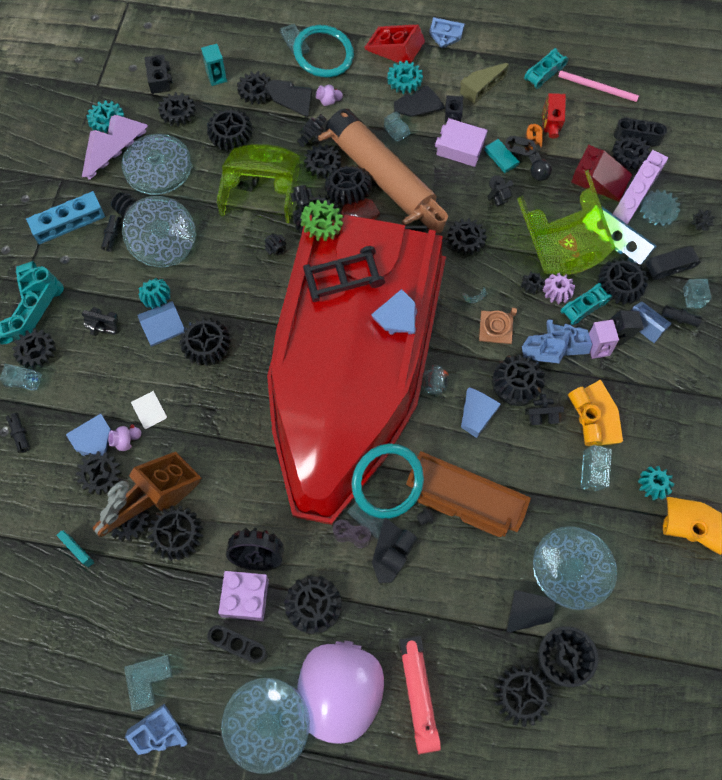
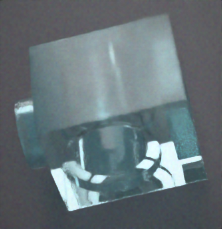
M689 279L683 287L687 307L703 308L711 299L708 279Z

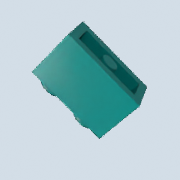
M213 44L202 47L205 69L211 86L227 82L224 62L218 45Z

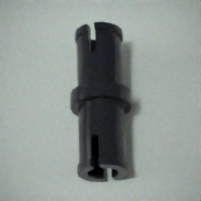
M110 215L107 228L104 229L103 233L105 236L101 249L105 250V247H107V252L113 250L115 238L118 237L117 231L121 218L117 216V219H115L116 215Z
M668 305L664 306L661 316L677 320V323L681 324L683 322L697 328L702 321V316Z
M12 413L10 416H6L11 430L10 436L14 438L17 452L25 453V449L29 451L31 448L26 438L27 431L22 426L19 414Z

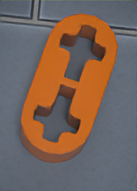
M531 124L527 128L526 139L538 143L540 148L542 147V128L538 124Z

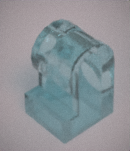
M396 111L384 118V129L398 142L409 136L410 130L407 124L400 119L401 115Z

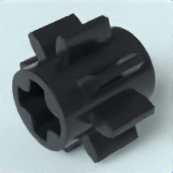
M306 184L293 187L294 192L290 193L292 202L296 201L297 205L310 203L309 198L313 197L311 188L307 189Z
M699 209V213L692 215L693 221L691 224L696 225L695 230L700 231L702 229L703 231H708V227L714 226L713 219L716 217L710 215L711 210L704 211Z
M270 234L265 239V250L269 255H281L286 249V239L281 234Z
M530 271L528 276H523L521 287L525 289V293L535 295L536 291H542V285L545 280L541 279L540 273L537 274Z

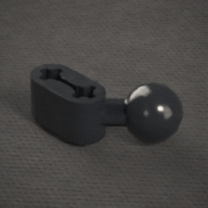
M518 136L507 138L505 142L507 150L530 158L532 162L530 172L535 180L544 181L551 176L552 166L549 161L541 159L539 155L541 148L538 143ZM524 147H527V148H532V147H533V150H527V149L524 148Z

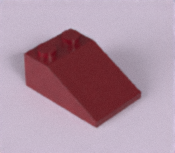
M588 144L575 170L571 183L619 202L632 174L607 152Z

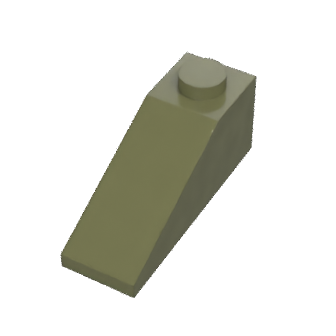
M504 63L472 72L468 77L462 79L460 94L475 104L507 76L509 64Z

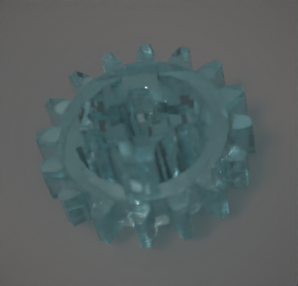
M658 189L655 193L650 191L648 195H645L640 205L642 207L640 212L645 213L643 218L648 217L649 223L655 221L656 226L658 223L664 226L667 222L670 225L672 221L676 220L681 210L679 209L680 203H676L678 198H672L673 193L666 194V190L662 193Z

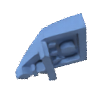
M433 18L429 34L442 48L461 40L464 24Z
M402 289L371 314L372 318L385 331H389L390 335L395 332L415 334L416 304Z
M99 414L66 435L76 452H80L82 456L89 455V453L96 456L97 451L103 456L109 445L108 436L111 429L104 417Z

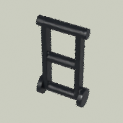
M366 246L360 250V254L312 267L310 264L304 265L303 270L312 301L318 302L320 297L368 284L372 288L384 285L385 279L383 276H379L373 257L376 253L375 247ZM366 260L371 276L348 282L344 266ZM336 268L340 285L317 290L313 274Z

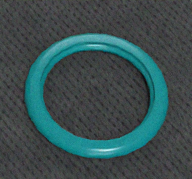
M314 25L305 28L298 34L293 45V53L299 65L306 72L318 77L330 78L343 74L349 69L354 58V49L348 37L340 30L328 25ZM316 33H326L336 37L343 43L346 49L344 62L339 67L329 70L310 65L304 59L301 52V46L305 38Z
M383 444L367 452L358 462L352 478L353 496L361 510L375 518L389 519L397 517L413 507L423 489L424 475L420 460L414 452L399 444ZM389 453L400 455L410 463L414 471L415 480L411 494L402 504L394 508H377L370 504L363 494L361 484L363 473L369 463L376 457Z

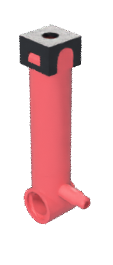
M421 636L400 639L399 647L403 660L418 754L440 751V740L435 723Z

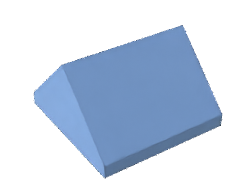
M172 301L161 305V308L158 306L155 309L138 315L151 347L181 335V333H185L183 324Z
M643 301L631 309V311H639L644 327L640 333L653 343L672 324Z

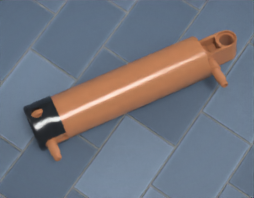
M344 108L337 111L327 122L325 132L318 136V140L322 141L330 138L361 169L365 168L366 172H369L370 178L408 215L402 220L403 225L410 224L419 219L425 226H428L429 230L441 233L447 222L448 214L435 202L437 196L350 109Z

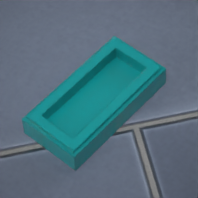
M499 139L485 146V152L504 173L519 165V161L506 149Z
M61 530L56 535L86 567L89 568L94 563L91 557L64 530Z

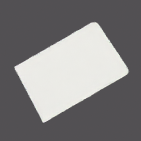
M154 391L131 402L144 429L167 418Z

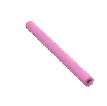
M561 70L558 75L560 78L637 102L639 95Z

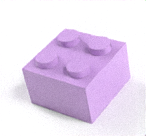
M225 571L218 614L222 618L264 621L269 582L267 575Z

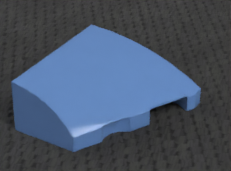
M564 331V335L553 336L552 333L528 336L522 346L523 357L527 358V356L532 357L531 360L560 363L570 339V331Z

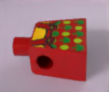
M549 93L542 110L543 131L549 132L550 138L559 137V132L565 122L566 94Z

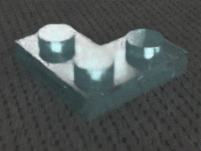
M168 655L124 667L131 710L134 712L155 706L151 683L173 677Z

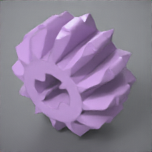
M560 273L556 276L550 275L549 279L547 278L544 282L543 292L546 293L545 298H551V303L554 300L557 301L558 305L561 301L564 303L568 302L572 298L575 289L572 279H567V274L561 276Z

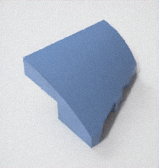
M547 320V332L552 333L553 336L564 335V331H570L571 333L563 356L590 353L592 342L588 330L574 328L568 324H565L563 327L552 324L553 320Z
M469 387L466 392L461 428L477 438L501 404Z
M165 704L129 728L125 736L138 755L149 753L151 750H166V747L181 745L182 747L188 743Z

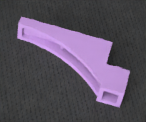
M652 150L647 160L643 162L613 215L628 225L640 203L664 168L668 157Z

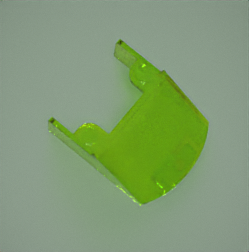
M266 144L246 145L233 149L222 165L223 172L217 195L220 216L225 214L230 188L238 185L240 175L275 178V191L286 195L284 213L286 223H290L293 206L290 193L294 192L293 187H296L301 161L300 156L288 149Z
M589 169L585 170V174L590 188L580 194L582 206L580 211L548 223L546 215L542 210L528 211L523 195L517 198L545 274L557 275L560 273V275H569L587 270L603 261L616 248Z

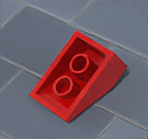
M419 24L380 26L364 48L369 52L397 63L399 61L402 63L408 61L410 63L425 40Z

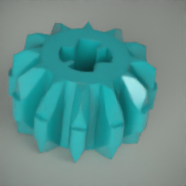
M155 278L152 281L149 279L147 283H143V286L139 288V298L147 308L155 309L156 306L161 308L162 304H167V300L171 299L170 288L163 279L158 280Z
M656 466L654 469L648 467L646 471L640 474L642 478L638 480V483L642 486L639 491L645 490V497L651 495L652 500H656L658 497L662 500L666 495L672 493L671 488L674 487L675 483L670 480L673 475L667 476V469L661 471L660 466Z

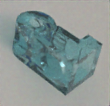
M5 364L0 381L5 387L12 388L14 386L37 390L42 375L31 369Z

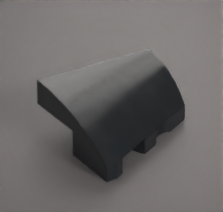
M514 590L506 632L512 633L513 631L550 623L553 618L556 599Z

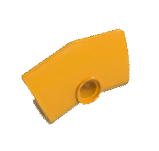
M601 380L586 388L579 387L568 394L579 414L586 446H602L623 442L618 408ZM586 413H590L594 419L588 418Z
M667 497L668 516L665 517L663 522V534L686 538L691 542L698 541L721 555L722 513L702 502ZM693 527L699 530V535L694 532Z

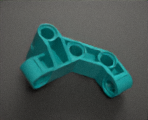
M34 261L16 267V278L22 300L11 317L0 321V344H8L21 339L19 335L25 336L27 330L32 333L53 297L60 295L64 290L63 284L47 268L37 267Z

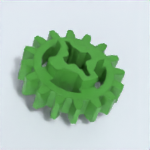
M317 200L316 204L310 202L308 207H304L301 215V226H305V233L310 232V238L315 235L317 236V241L320 240V237L327 241L328 236L334 239L335 234H339L343 225L341 221L343 215H338L340 209H333V203L329 206L327 205V200L323 204Z

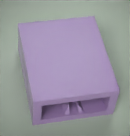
M448 119L447 124L442 126L441 138L438 137L436 140V155L475 167L486 140L487 130Z

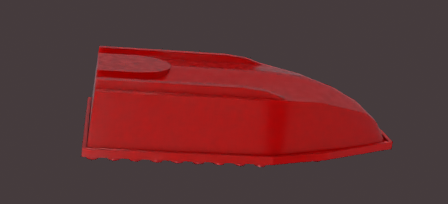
M344 215V218L341 220L343 225L339 234H335L334 239L328 236L327 241H324L323 237H320V240L317 241V236L314 235L310 238V232L305 233V226L303 227L276 329L272 360L267 375L272 434L292 515L295 518L333 525L354 499L352 478L358 462L367 452L379 445L395 444L417 408L446 256H442L443 236L435 235V230H429L428 233L405 229V225ZM366 246L375 247L376 253L373 257L379 276H383L385 279L384 285L372 288L368 284L320 297L318 302L312 301L303 270L304 265L310 264L311 267L360 254V250ZM366 260L344 266L348 282L371 276ZM336 268L313 274L317 290L340 285ZM402 289L416 304L415 334L395 332L390 335L389 331H385L372 318L371 314ZM389 454L376 457L369 463L362 476V488Z

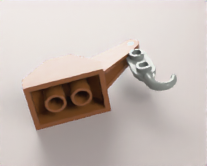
M176 451L136 466L129 475L136 485L127 493L129 489L128 482L120 481L109 490L107 494L109 496V503L101 511L100 520L93 526V530L99 537H103L114 528L154 504L162 512L163 509L167 510L171 506H176L198 485L201 477Z

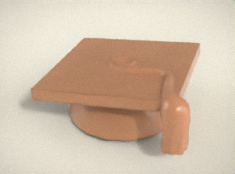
M512 308L510 313L481 311L479 341L512 344L513 317L516 315L517 309Z

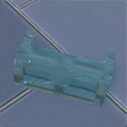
M592 445L584 450L581 488L595 487V491L609 487L612 449Z

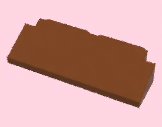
M420 451L418 459L423 468L424 482L423 489L416 502L449 516L456 515L463 522L497 537H505L508 529L518 532L531 497ZM412 469L406 485L413 488L415 479Z

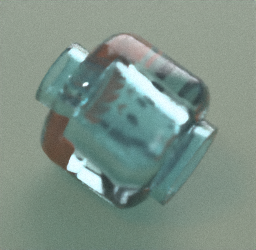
M433 365L424 372L423 387L430 394H442L443 391L447 390L449 374L442 369V366Z

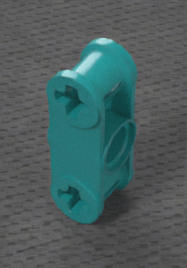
M554 48L526 72L524 79L526 81L529 80L536 89H539L548 79L564 68L569 58L561 55L558 49Z
M598 283L580 297L567 303L560 312L570 319L572 325H575L598 308L606 305L612 295H608L602 288V284Z

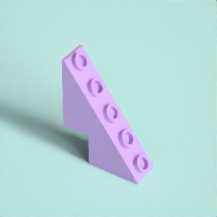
M114 115L110 119L108 134L96 130L90 131L82 177H87L88 180L93 178L97 174L95 172L97 169L106 167L109 164L108 160L110 158L120 155L122 153L121 149L124 146L127 148L133 144V139L136 136H142L146 132L145 129L148 125Z

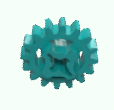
M399 61V65L394 63L393 68L390 67L387 74L388 85H391V89L396 88L397 93L400 90L403 94H405V91H408L410 94L412 89L417 91V87H421V82H423L422 70H419V65L414 66V62L408 64V61H405V63Z
M105 100L104 104L98 102V106L92 105L93 110H88L89 115H87L88 124L92 127L93 131L96 130L108 134L111 116L118 115L124 117V112L118 103L114 105V102L111 101L108 104Z

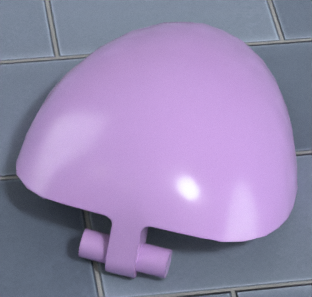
M336 641V644L320 645L307 655L299 675L297 696H300V702L305 707V714L303 716L305 719L304 726L309 733L326 742L347 743L358 739L367 731L379 710L383 697L384 676L379 661L370 653L361 650V646L354 645L350 641ZM298 704V706L300 707L301 717L303 713V706L301 704Z

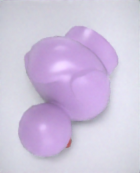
M320 85L316 92V98L324 106L333 105L335 101H340L343 97L342 92L334 89L332 85Z
M131 425L129 429L125 426H120L115 431L111 430L108 436L109 445L115 446L119 451H127L132 447L130 441L138 440L141 437V430L134 427V425Z

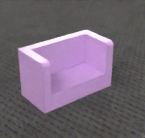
M613 320L594 322L589 332L592 342L590 350L592 359L610 356L617 345L619 338Z

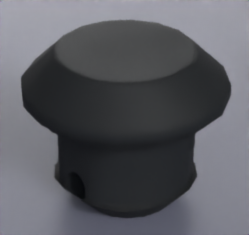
M424 507L423 512L417 515V520L421 525L428 522L433 524L434 517L430 509Z

